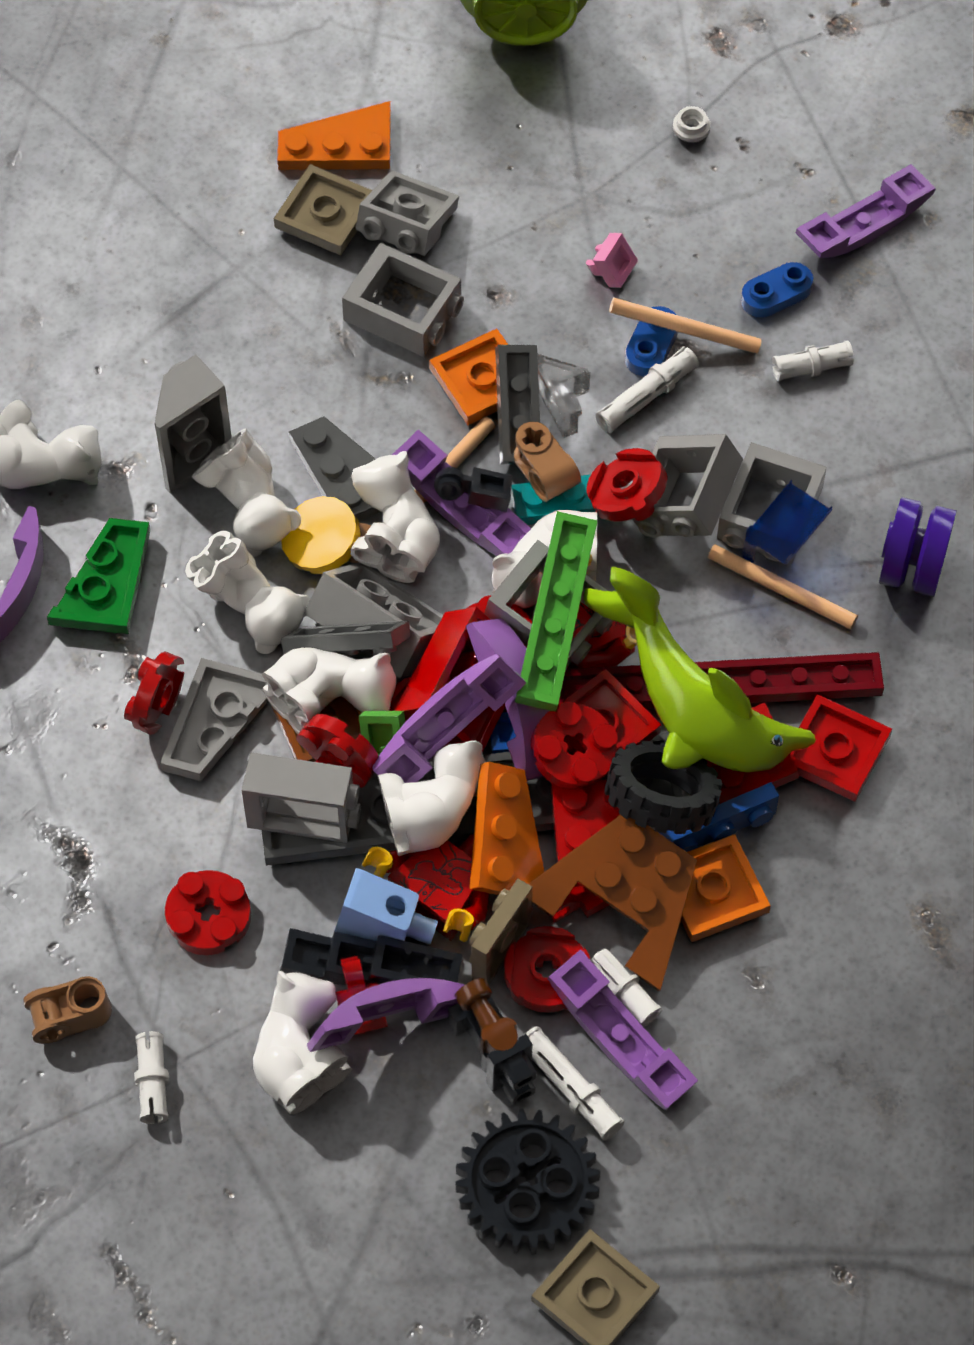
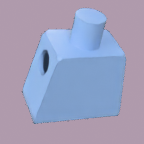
M356 868L335 932L373 941L377 940L378 935L403 941L406 937L430 944L438 920L414 912L420 896L416 892Z

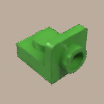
M364 711L359 715L361 735L371 743L378 756L396 732L404 725V711Z

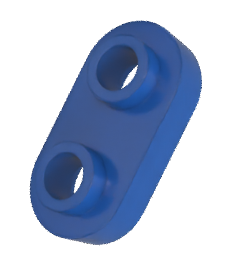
M789 262L746 282L742 289L741 305L745 312L754 317L763 318L773 315L805 300L810 295L813 274L807 266L801 263ZM763 291V292H765L766 294L760 295V294H757V292Z
M662 306L652 307L653 309L676 315L669 308ZM639 321L626 347L625 363L627 368L635 375L645 377L649 374L648 370L653 365L662 364L666 361L678 332ZM641 350H647V351L650 352V353L644 354V353H641L640 351H641Z

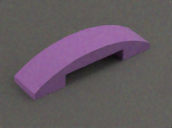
M910 164L883 179L879 191L833 217H830L826 212L798 227L796 234L819 258L838 256L873 241L895 227L934 194L936 188Z
M419 429L392 454L398 455L400 452L407 451L411 485L447 521L496 556L511 553L517 543L531 530L509 508L507 512L468 504V493H464L453 501L442 499L434 489V480L438 472L444 468L451 467L446 463L448 455Z
M28 506L13 536L19 561L0 598V643L9 635L26 612L41 576L44 554L43 537L37 510L32 506Z
M502 618L472 622L466 625L478 663L498 653L521 675L526 647ZM515 693L505 702L516 735L515 738L507 742V746L515 768L525 770L527 781L543 778L544 776L539 772L535 764L537 760L533 749L531 750V737L538 722L550 710L515 703Z
M498 653L473 665L437 691L404 723L379 755L372 767L373 771L377 775L385 773L397 774L405 783L418 782L432 769L429 760L438 750L442 749L488 706L494 711L500 708L526 684V681Z
M581 949L548 977L549 982L562 1002L590 1038L627 1078L661 1108L666 1110L697 1083L698 1079L670 1048L664 1050L607 987L610 981Z
M412 978L390 981L370 987L348 998L329 1014L307 1043L309 1052H314L330 1046L348 1043L363 1022L415 1009L421 1024L447 1018L448 1008L458 1003L454 995L464 984L441 979Z

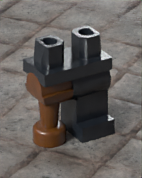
M478 978L468 982L455 993L454 997L458 1003L448 1008V1023L456 1036L465 1031L468 1032L480 1052V1065L486 1073V1082L490 1089L494 1092L503 1088L511 1104L514 1105L532 1096L536 1090L532 1082L537 1078V1072L531 1063L533 1044L527 1034L518 1039L517 1023L511 1018L502 1016L491 997L492 991L484 978Z

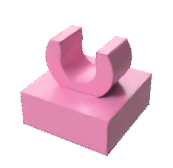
M609 233L604 243L596 246L597 254L594 259L587 260L586 265L593 275H602L608 287L621 288L638 259L622 233Z

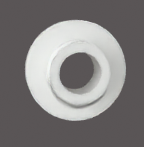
M695 106L685 107L675 116L673 131L683 141L698 142L709 134L710 120L701 108Z

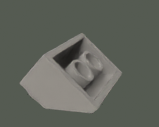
M196 354L184 362H178L173 365L168 373L163 375L154 424L165 488L169 493H172L193 479L192 475L200 467L201 462L214 449L222 446L232 438L225 385Z
M360 562L323 572L304 612L305 615L315 621L316 627L409 621L411 637L397 645V651L389 653L391 658L390 664L396 678H403L414 673L443 617L442 614L371 567ZM372 649L361 650L358 654L368 656L369 658L375 656Z

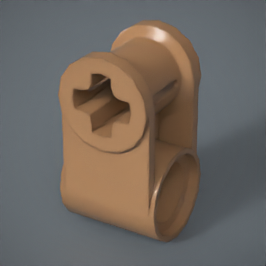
M528 422L518 428L516 432L517 446L514 450V461L542 501L547 502L580 484L581 475L576 463L562 449L544 424Z
M90 976L80 977L53 987L39 988L28 993L23 998L24 1007L30 1010L34 1024L32 1031L33 1041L40 1044L56 1042L69 1035L98 1028L109 1020L112 1013V1005L102 982ZM89 997L99 998L98 1002L90 1008L80 1007L81 1003Z

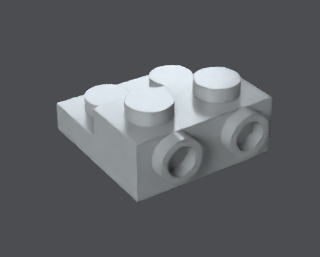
M391 170L360 203L356 230L362 232L369 240H384L392 243L403 253H418L425 256L440 239L442 225L457 209L459 196Z

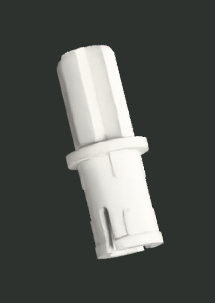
M603 949L591 959L593 964L610 981L607 987L643 1027L659 1016L662 1008L638 983L639 977L636 974L631 975L607 949Z

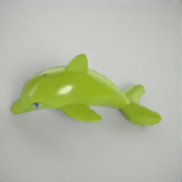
M611 567L609 580L616 591L585 589L584 602L589 608L605 618L635 629L640 666L646 688L659 718L669 733L662 756V763L665 767L682 769L701 759H705L723 768L749 773L769 770L781 763L792 751L805 749L815 743L816 738L811 731L780 723L752 710L750 700L735 680L723 671L709 668L707 675L673 638L658 609L661 597L649 582L622 568Z

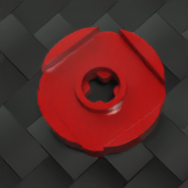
M641 448L625 449L615 454L618 459L608 465L603 461L595 468L588 480L586 491L593 508L601 519L621 522L634 518L637 521H643L653 514L654 505L660 500L665 491L668 475L662 464L650 451ZM633 480V483L630 486L624 489H620L621 487L627 486Z
M164 651L155 660L147 657L142 662L137 677L141 683L136 697H131L124 711V719L131 721L133 728L153 735L162 727V725L155 722L161 713L169 716L175 706L184 679V672L177 670V665L184 664L183 658Z
M564 702L557 707L556 712L548 711L538 722L531 737V750L533 749L534 756L537 760L535 764L539 772L548 781L562 788L576 789L578 786L597 783L609 771L612 759L617 752L616 743L618 735L615 728L596 710L582 704ZM575 737L580 740L584 753L577 751L574 755L567 752L569 745L564 742V738L573 739Z
M325 714L314 715L296 736L297 742L316 760L315 762L351 767L353 784L359 785L360 788L365 787L374 775L372 767L379 757L374 747L361 734L354 739L344 732L348 724Z
M213 870L199 871L197 873L187 872L179 878L178 884L172 888L165 903L166 924L172 936L177 939L178 944L185 950L198 955H216L224 952L225 947L232 945L236 940L238 943L246 935L251 923L250 900L245 892L243 883L226 873ZM205 905H214V909L220 910L218 915H211L209 921L202 920L201 913L197 911Z
M540 926L527 931L526 936L511 944L505 956L504 976L514 1002L538 1012L550 1013L563 1009L568 1010L548 978L542 977V974L536 972L535 968L543 967L544 961L553 962V968L558 969L580 949L590 959L586 948L584 947L583 949L581 944L575 940L573 934L559 927Z

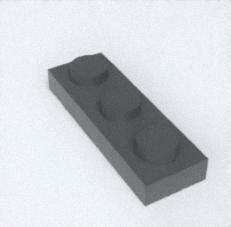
M498 345L495 348L500 464H516L514 461V450L517 446L516 432L518 428L528 422L540 423L537 345Z
M409 621L301 627L282 637L281 642L284 654L297 648H316L328 652L336 651V653L344 656L359 654L361 650L372 649L373 654L377 655L379 653L397 651V645L409 639L411 632Z

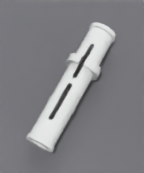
M683 346L662 364L653 365L648 370L649 374L595 413V418L600 427L605 432L612 433L624 421L640 411L662 393L668 394L675 388L676 382L699 366L696 355L688 347Z
M535 1026L527 1031L525 1034H527L533 1044L532 1060L570 1101L569 1108L575 1114L581 1113L600 1134L602 1140H608L623 1127L625 1121L600 1096L601 1089L595 1083L589 1084L539 1026Z

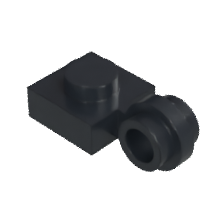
M447 467L435 476L434 489L442 499L453 501L464 493H468V504L480 506L484 509L507 512L511 498L512 475L473 467L471 476L463 475L457 468Z

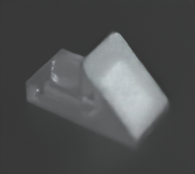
M537 354L539 394L563 438L578 433V416L582 415V409L577 397L589 392L590 371L584 367Z

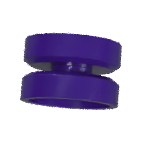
M901 497L894 522L890 521L881 556L884 558L879 583L895 588L901 587L905 582L909 565L916 566L912 583L914 592L935 597L957 510L936 506L931 510L927 528L924 529L919 527L924 509L921 501Z

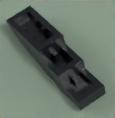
M290 928L280 971L286 974L302 973L317 979L333 982L336 985L346 986L340 959L358 956L362 966L365 985L375 982L379 985L390 981L412 978H432L457 982L463 954L378 935L377 940L373 941L334 931L331 938Z

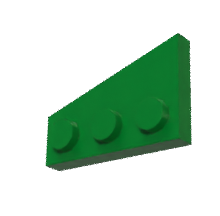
M116 518L108 519L87 552L86 561L76 577L70 579L65 587L66 593L57 607L53 606L47 616L48 625L129 634L150 535L149 522Z

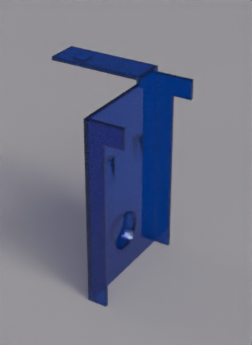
M791 480L754 525H750L747 528L742 558L754 563L756 547L758 546L787 565L830 514L832 506L828 508L793 485V480Z

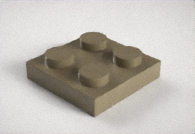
M310 164L275 215L274 228L342 255L357 232L356 224L359 205L372 190Z
M517 879L510 890L503 889L493 904L492 911L494 914L488 923L484 924L481 922L472 933L469 940V945L471 946L469 963L472 964V980L484 978L489 986L504 964L506 953L514 941L516 943L532 923L533 887Z
M589 1229L531 1295V1301L583 1345H614L658 1294L660 1286Z

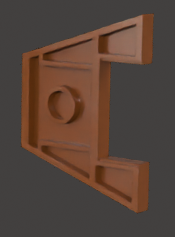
M620 815L529 883L533 887L532 904L553 918L576 883L590 891L647 931L624 967L657 991H661L697 859L660 833L654 831L651 827L646 826V828L635 824L636 820L632 818L626 819Z

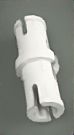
M849 341L816 348L815 345L806 346L805 351L773 356L772 363L776 364L773 366V372L777 381L810 373L812 377L819 376L821 371L852 366L854 359L853 357L849 358V356H854L853 349Z
M149 1031L150 1042L146 1040L145 1032L138 1034L135 1038L137 1043L138 1070L134 1073L136 1086L140 1090V1121L145 1124H154V1115L158 1116V1123L168 1120L165 1085L169 1083V1072L164 1068V1035L160 1032Z

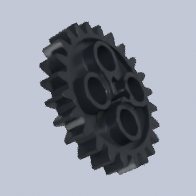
M519 1109L518 1120L514 1122L510 1120L505 1112L501 1113L500 1127L497 1128L492 1122L487 1120L485 1122L486 1136L484 1137L479 1133L473 1132L471 1134V1142L475 1148L462 1147L461 1156L468 1163L456 1164V1174L463 1177V1179L455 1181V1190L457 1193L466 1194L459 1199L460 1210L472 1209L467 1215L469 1226L482 1222L480 1238L483 1239L492 1232L496 1234V1248H500L508 1239L512 1241L513 1253L516 1254L520 1250L522 1242L529 1244L532 1254H536L538 1242L544 1241L551 1251L555 1250V1236L559 1235L569 1243L572 1236L570 1226L583 1231L585 1220L581 1214L590 1216L594 1214L595 1205L589 1200L599 1199L600 1188L592 1183L600 1181V1170L590 1167L596 1163V1153H583L588 1145L587 1137L573 1140L575 1134L574 1124L567 1126L563 1131L559 1129V1115H555L548 1124L543 1122L542 1110L536 1112L533 1120H527L524 1110ZM537 1145L544 1150V1153L540 1157L530 1158L525 1156L522 1150L526 1146ZM554 1159L561 1161L560 1164H553L548 1167L549 1163ZM500 1169L507 1173L508 1177L502 1182H492L485 1177V1174L490 1170ZM524 1176L528 1181L536 1178V1183L533 1186L527 1181L520 1184V1178ZM554 1180H563L571 1188L564 1193H555L547 1185ZM507 1196L506 1200L500 1204L494 1201L496 1198ZM518 1204H526L534 1210V1213L529 1217L519 1218L511 1213V1209Z

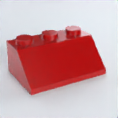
M471 607L444 613L394 710L404 711L405 722L437 691L462 672L478 663L466 625L472 622L491 620L479 608ZM505 703L496 711L488 706L445 746L477 741L482 744L483 752L505 708Z

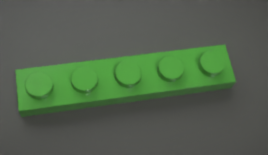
M559 511L556 513L520 675L526 681V684L517 691L515 703L554 712L557 710L598 520Z

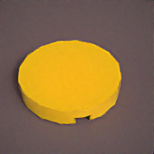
M320 496L306 500L294 509L301 515V525L296 530L290 531L281 540L282 550L296 568L309 571L311 574H323L325 571L339 568L351 558V548L361 533L359 521L346 503L335 497Z

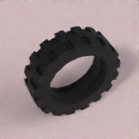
M642 741L641 745L630 743L626 745L625 750L621 748L617 750L615 757L612 759L605 783V795L609 796L608 802L613 808L617 807L620 809L619 814L626 819L632 818L636 820L635 824L646 828V826L654 827V831L666 833L667 830L673 831L674 834H685L686 830L697 832L702 829L703 825L707 827L711 823L722 792V781L717 779L718 772L714 767H708L705 759H701L687 768L671 769L665 767L662 763L665 746L663 742L660 745H654L652 741ZM656 778L666 780L678 785L691 796L673 797L662 795L646 788L636 779Z

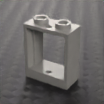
M380 243L342 297L343 320L424 357L432 345L436 346L439 344L444 335L446 323L450 317L455 318L463 306L464 297L461 296V279ZM391 276L438 296L420 324L373 303Z
M726 434L659 436L652 454L655 455L667 472V485L662 497L654 505L653 514L643 521H637L634 518L632 520L644 536H711L743 462L742 456ZM680 473H704L690 506H666Z
M751 442L719 517L717 539L724 541L733 548H745L760 553L770 560L784 561L792 564L822 492L827 467ZM750 478L804 496L790 532L736 515Z
M538 539L488 599L484 613L491 620L502 618L526 646L532 624L512 610L511 606L538 573L541 572L543 574L549 547ZM586 575L580 602L586 605L584 602L585 589L608 590ZM597 612L592 615L571 642L566 669L572 662L579 665L592 648L588 641L596 631L603 635L613 623V620L605 618Z
M250 752L241 790L247 828L347 843L350 828H358L361 813V804L358 803L359 785L353 784L351 767Z

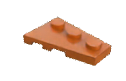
M390 101L278 131V170H306L310 164L323 170L390 169Z
M489 761L480 764L470 889L499 895L503 889L510 890L517 879L529 884L544 872L525 770Z

